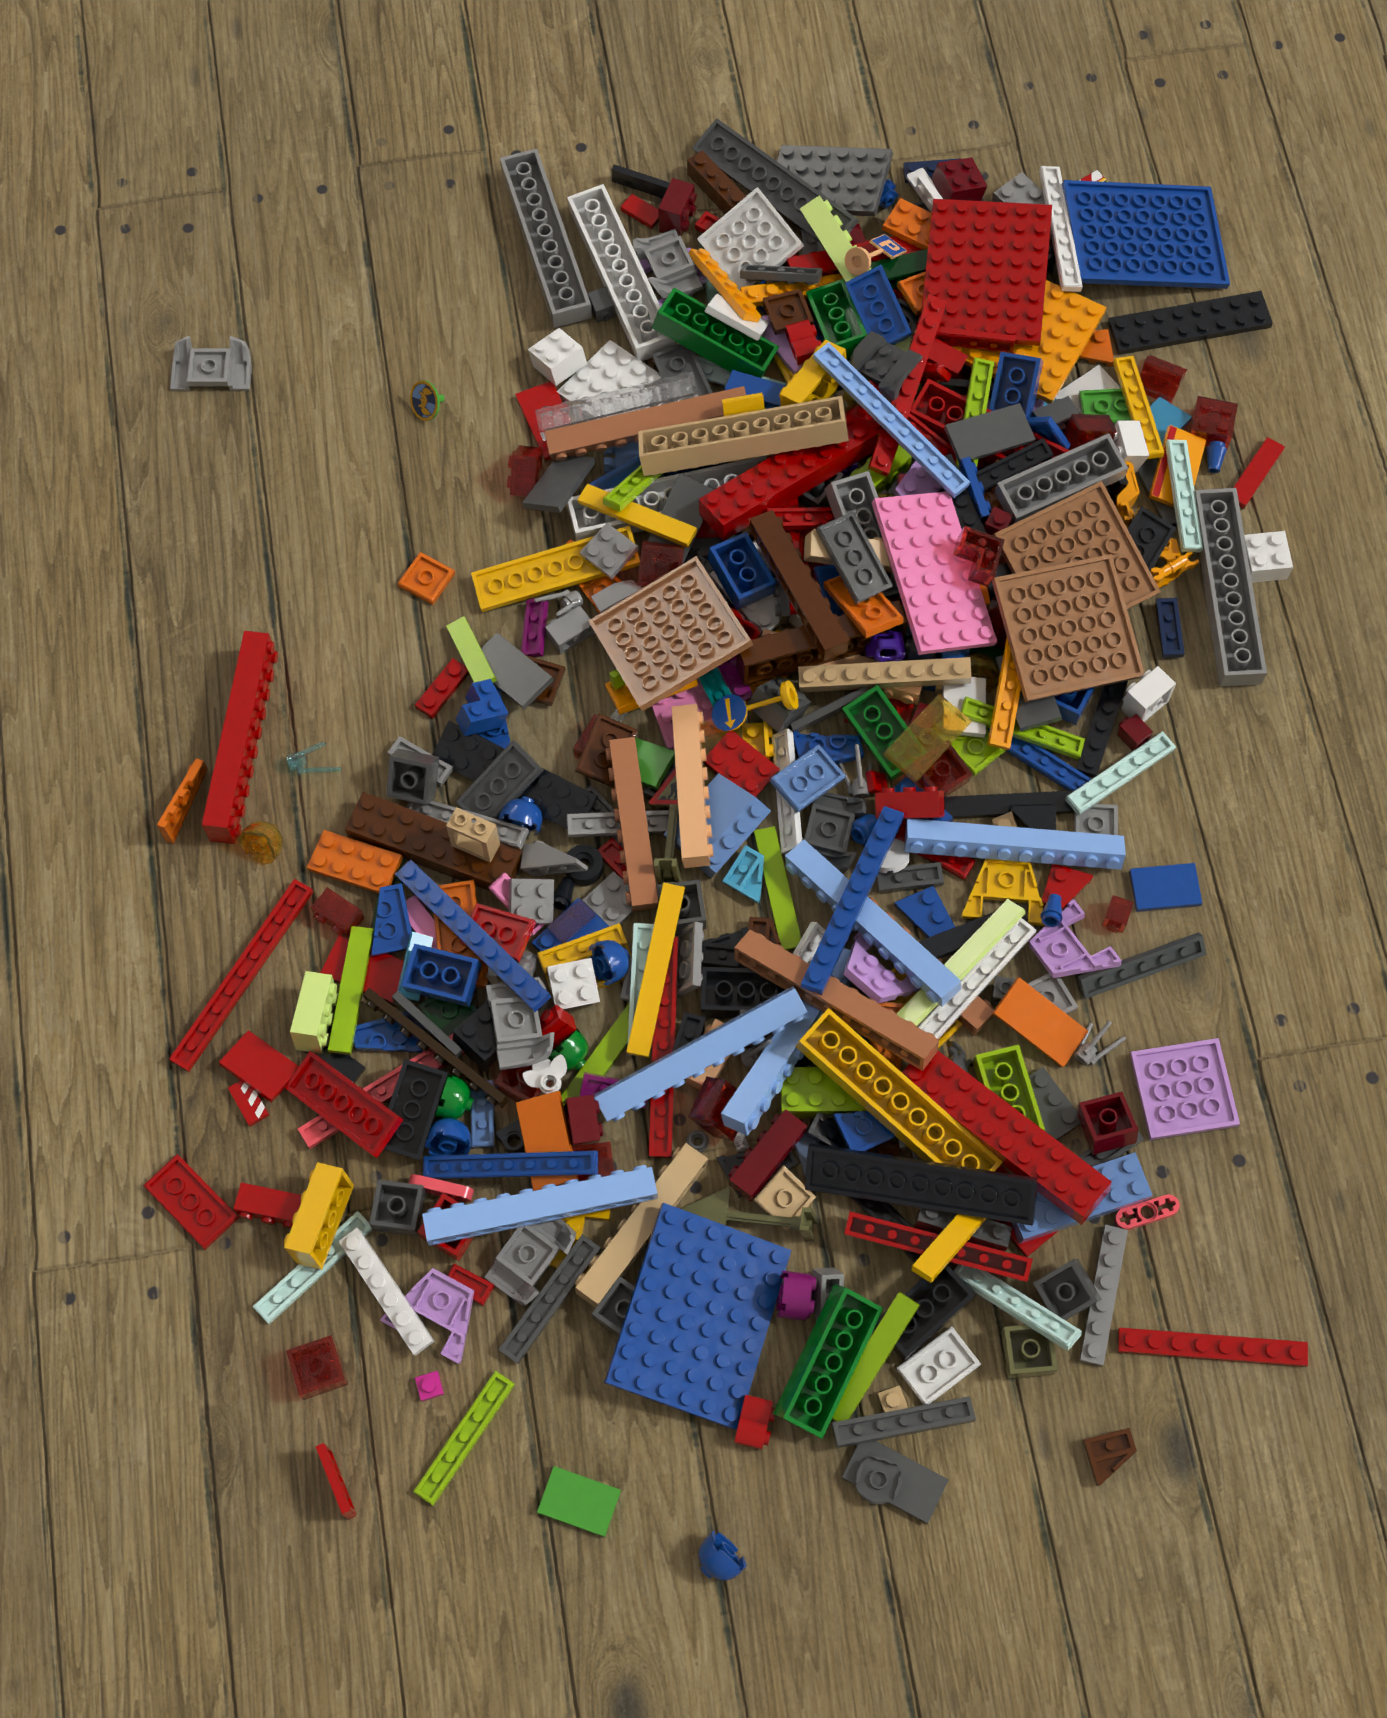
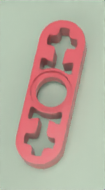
M411 1174L408 1181L409 1184L423 1185L426 1193L441 1196L444 1193L454 1200L471 1202L474 1189L464 1185Z
M1173 1195L1160 1196L1120 1209L1114 1217V1223L1116 1227L1129 1231L1174 1216L1179 1210L1180 1204ZM1165 1201L1169 1204L1173 1203L1174 1206L1171 1208V1211L1168 1208L1161 1209L1160 1215H1158V1208L1162 1207L1166 1203ZM1149 1207L1153 1211V1217L1150 1219L1144 1218L1140 1212L1141 1208ZM1133 1210L1136 1211V1218L1131 1219L1128 1225L1120 1221L1123 1216L1122 1214L1125 1217H1131L1134 1215Z

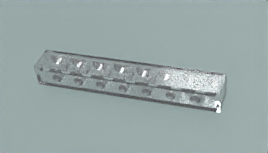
M683 372L676 376L663 377L652 382H643L639 385L622 387L619 390L602 392L591 397L586 396L554 406H545L535 410L539 432L542 440L545 441V431L698 397L699 395L693 372Z

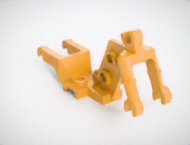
M1125 461L1128 466L1126 473L1128 485L1117 496L1115 507L1124 524L1128 527L1134 517L1132 507L1140 491L1134 466L1131 462ZM1170 538L1159 557L1167 562L1166 565L1161 568L1154 567L1150 571L1158 588L1167 586L1169 582L1178 578L1182 572L1195 568L1199 563L1198 559L1193 562L1188 560L1193 552H1187L1181 556L1177 539Z

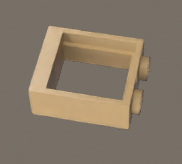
M456 807L446 825L451 846L491 863L500 846L496 824Z

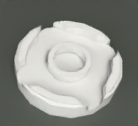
M894 838L879 872L887 873V871H893L895 873L907 866L910 853L905 852V843Z

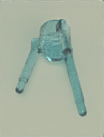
M320 742L300 752L286 755L291 772L297 770L298 775L309 772L341 771V767L304 768L307 765L305 755L326 746V742Z

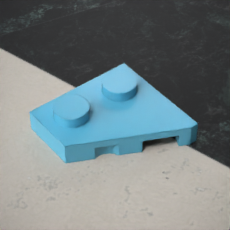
M745 845L722 882L759 904L764 855Z

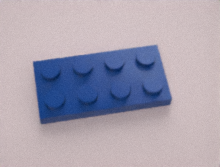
M882 265L845 282L867 334L873 331L883 336L892 345L913 336Z

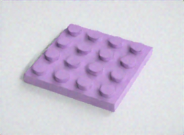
M1219 1038L1130 1052L1129 1055L1149 1140L1232 1128L1240 1125Z

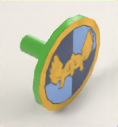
M420 380L411 388L410 404L412 410L423 421H430L435 418L439 411L440 402H444L445 397L443 394H438L437 389L432 383L427 380Z

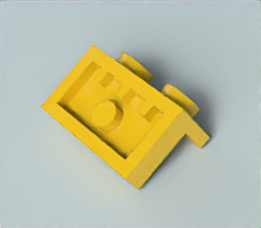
M764 720L763 723H743L742 738L767 759L770 760V757H774L773 744H769V737H772V727Z

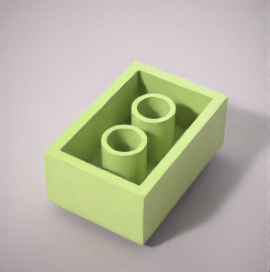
M305 971L290 1030L296 1050L322 1054L324 1046H328L330 1037L328 1029L329 1026L333 1025V1009L337 1005L339 994L337 993V984L334 983L332 975Z

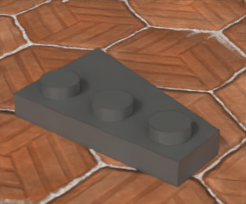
M1044 1067L1029 1076L1045 1132L1059 1140L1081 1125L1077 1117L1078 1112Z

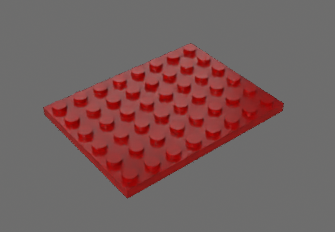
M933 199L922 308L927 295L931 294L947 301L939 324L940 327L1016 335L1015 344L1040 346L1052 205Z

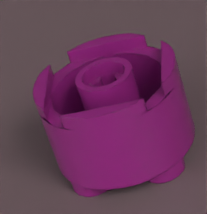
M782 1270L780 1278H784L783 1285H780L777 1297L776 1311H779L777 1318L806 1321L807 1318H810V1314L814 1312V1300H811V1294L816 1288V1277H812L809 1273Z

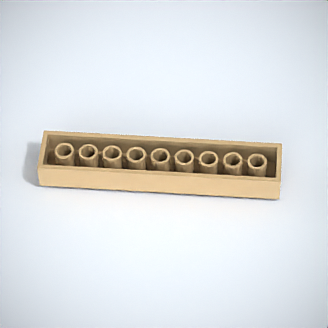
M842 396L638 431L639 458L644 476L849 441Z

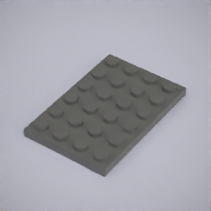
M781 145L777 162L851 215L876 217L892 161L893 151L892 149Z

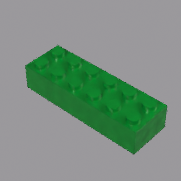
M676 288L672 289L658 310L651 327L652 329L729 372L735 370L763 378L779 349L778 345L762 336L758 341L705 313L707 307L705 304Z
M834 1284L773 1414L823 1439L884 1308L846 1287Z

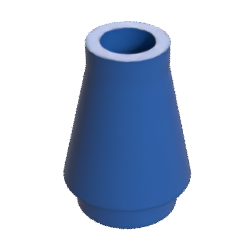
M1212 441L1206 448L1208 472L1219 473L1227 448H1225V443Z
M1058 894L1049 895L1040 916L1042 923L1048 927L1058 926L1063 919L1062 898Z

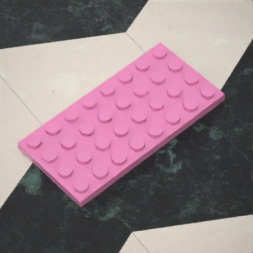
M948 492L874 498L871 503L918 655L994 646L997 643V639L951 495Z

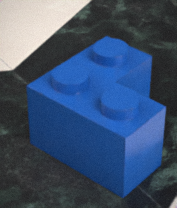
M491 679L472 683L465 697L468 704L461 706L456 717L464 737L501 728L509 714Z

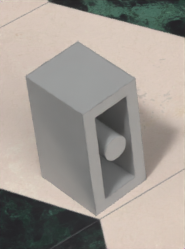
M581 606L568 610L564 616L550 621L545 627L547 638L560 655L592 636L595 632L588 622L590 618Z

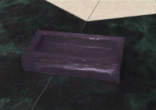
M580 899L548 926V930L563 944L596 916Z

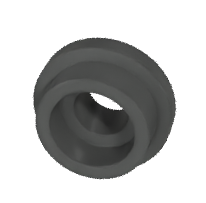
M695 1130L689 1133L686 1143L701 1153L707 1149L709 1138L703 1131ZM695 1139H700L702 1143L701 1145L696 1146L694 1145L693 1141Z

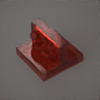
M1152 355L1147 356L1140 374L1146 395L1155 399L1161 397L1172 404L1187 369Z

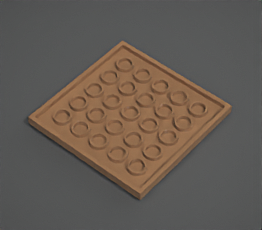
M1102 481L992 535L1012 574L1112 554L1127 609L1161 592Z
M1112 554L992 579L1025 702L1141 678L1145 673Z
M697 556L588 621L642 711L753 646L751 639Z

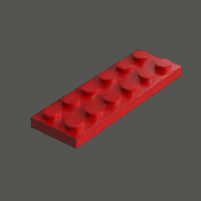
M309 1051L284 1087L376 1158H378L404 1120L312 1051Z

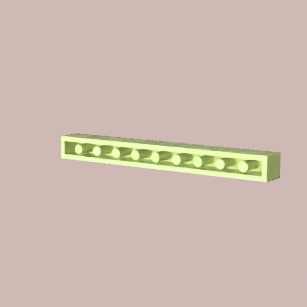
M819 195L801 207L800 210L845 282L857 276L847 270L845 255L849 249L857 247V245H851L850 241L852 238L847 230L842 231L840 228L843 224L837 214L835 216L831 214L833 208L829 201H823ZM909 337L894 346L907 351L912 339Z

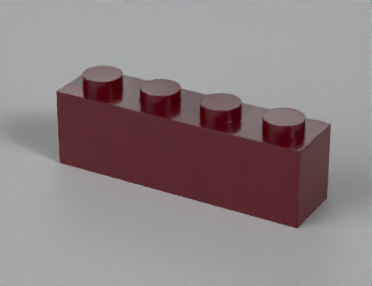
M786 1109L782 1114L777 1113L770 1123L772 1124L771 1128L768 1131L764 1130L756 1140L758 1144L755 1148L752 1149L750 1147L742 1158L744 1159L743 1163L739 1167L736 1165L728 1175L730 1177L729 1186L750 1202L807 1131V1125Z

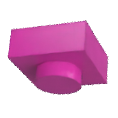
M438 1371L415 1377L422 1402L444 1395Z

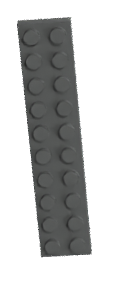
M717 118L692 147L696 153L703 150L727 176L749 192L758 187L779 214L819 243L821 242L800 210L801 207L819 195L823 201H829L833 208L831 214L833 216L837 214L843 224L840 226L842 231L847 230L850 233L859 222L849 212Z

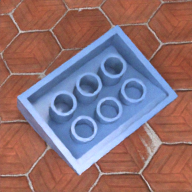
M719 773L707 785L710 798L706 799V805H710L711 818H707V824H711L712 837L709 838V844H713L714 857H710V866L698 867L710 878L719 871L771 812L755 796ZM678 818L675 847L681 852L680 825ZM667 831L663 834V836H664L666 839H667Z

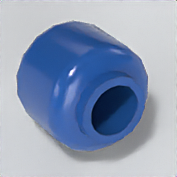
M865 814L852 823L851 836L856 843L866 845L878 820L875 815Z

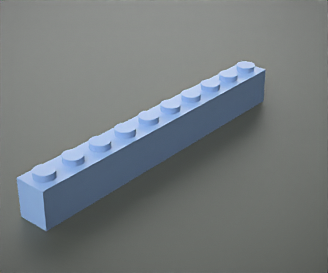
M907 818L904 833L905 852L1119 870H1122L1126 856L1124 836L910 818Z
M803 839L785 855L786 869L792 875L796 874L801 878L802 884L807 889H813L818 899L823 903L827 902L831 906L832 911L835 912L849 879ZM867 897L852 930H858L867 944H873L884 959H889L894 963V967L899 973H905L917 989L921 988L924 990L927 998L935 1004L937 1002L943 1007L961 990V980Z
M844 948L831 976L836 977L841 983L850 987L851 981L843 975L851 950ZM802 1000L808 1011L804 1014L805 1018L794 1024L792 1021L785 1024L784 1030L774 1034L771 1039L772 1043L763 1050L721 1112L724 1126L746 1136L749 1135L752 1129L757 1127L759 1118L763 1112L769 1109L771 1100L775 1094L781 1091L783 1082L787 1077L791 1076L795 1064L804 1056L795 1047L796 1044L824 1014L822 1011Z
M792 986L594 1094V1098L598 1100L599 1107L606 1120L612 1119L615 1122L624 1117V1112L632 1108L635 1111L645 1105L644 1101L652 1097L655 1100L665 1094L664 1090L671 1086L673 1089L678 1088L685 1083L684 1079L690 1076L693 1078L700 1076L705 1072L704 1068L710 1065L716 1067L722 1064L726 1056L730 1054L736 1056L745 1051L744 1047L748 1044L756 1045L765 1040L764 1036L770 1032L773 1034L779 1033L785 1029V1024L791 1021L793 1024L805 1018L804 1014L808 1011L796 989Z
M646 1165L634 1167L633 1171L629 1172L617 1170L611 1172L609 1176H589L588 1180L579 1182L578 1179L566 1181L565 1185H544L541 1190L524 1189L519 1191V1194L511 1196L509 1193L497 1195L496 1199L492 1200L479 1198L474 1200L472 1204L455 1203L450 1205V1208L443 1210L440 1207L427 1210L428 1213H423L422 1215L426 1239L429 1246L655 1200L658 1199L652 1167L647 1168Z

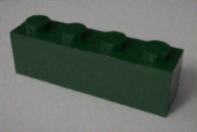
M928 249L900 255L894 259L888 258L871 262V269L882 265L892 289H898L897 283L899 281L926 271Z

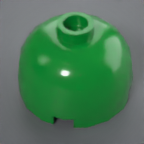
M576 1028L572 1034L552 1049L548 1059L552 1062L558 1055H563L566 1060L567 1071L573 1068L577 1071L586 1063L584 1058L588 1054L589 1048L587 1040Z
M448 1074L434 1117L439 1119H459L465 1110L470 1111L474 1098L470 1097V1088L463 1079Z

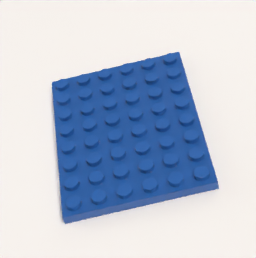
M1077 180L1063 181L1062 189L1082 283L1227 289L1229 287V275L1211 187Z
M662 1203L604 1383L737 1430L745 1394H749L783 1278H780L782 1270H786L791 1250L672 1205Z

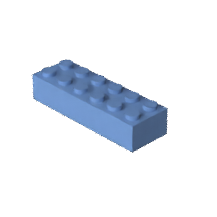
M1136 1152L1093 1166L1094 1169L1112 1181L1110 1192L1086 1221L1145 1202L1153 1196ZM1039 1192L1036 1195L1033 1226L1011 1222L1019 1244L1079 1224Z

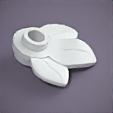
M558 1055L552 1062L546 1059L533 1064V1070L524 1072L523 1078L528 1086L540 1088L544 1094L559 1091L562 1085L561 1078L567 1072L566 1060L563 1055ZM548 1081L554 1082L552 1087H547L546 1084Z

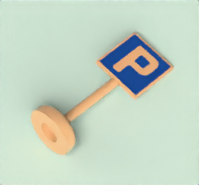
M883 234L869 242L878 250L868 253L862 247L849 249L845 255V266L851 274L859 276L870 269L872 257L883 252L891 259L905 254L907 250L886 234Z

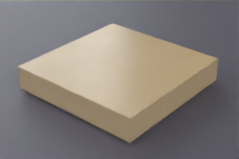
M783 1165L752 1200L768 1215L792 1217L800 1216L802 1207H808L816 1196L810 1190H805V1185ZM781 1227V1228H782L784 1231H788L790 1227Z

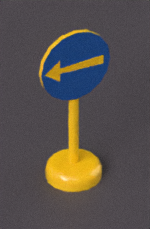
M787 680L780 684V696L747 706L740 696L734 694L726 695L720 698L713 707V723L719 730L725 732L734 731L744 723L747 711L782 701L788 710H796L799 705L797 692L792 682Z

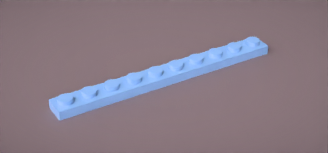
M829 342L813 354V359L953 498L970 485V481Z

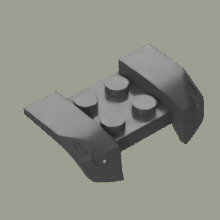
M871 331L853 350L849 363L863 377L878 384L881 394L888 401H894L898 397L904 380L923 357L910 349L904 351L888 343L883 336Z
M826 792L816 799L812 805L804 840L842 874L849 869L857 852H846L854 819L857 820L866 814L865 799Z

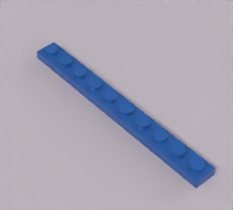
M886 806L883 807L801 982V988L820 995L823 994L904 819L903 812Z
M412 860L395 874L412 893L534 1012L551 998V995Z

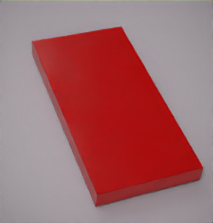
M549 381L515 394L545 461L551 460L545 431L573 425L555 385Z
M339 935L320 973L332 975L333 980L341 984L349 939ZM371 948L363 993L370 988L385 1001L395 1005L392 996L397 992L404 960L388 954L371 957Z
M178 1154L143 1185L204 1250L239 1219L238 1215Z

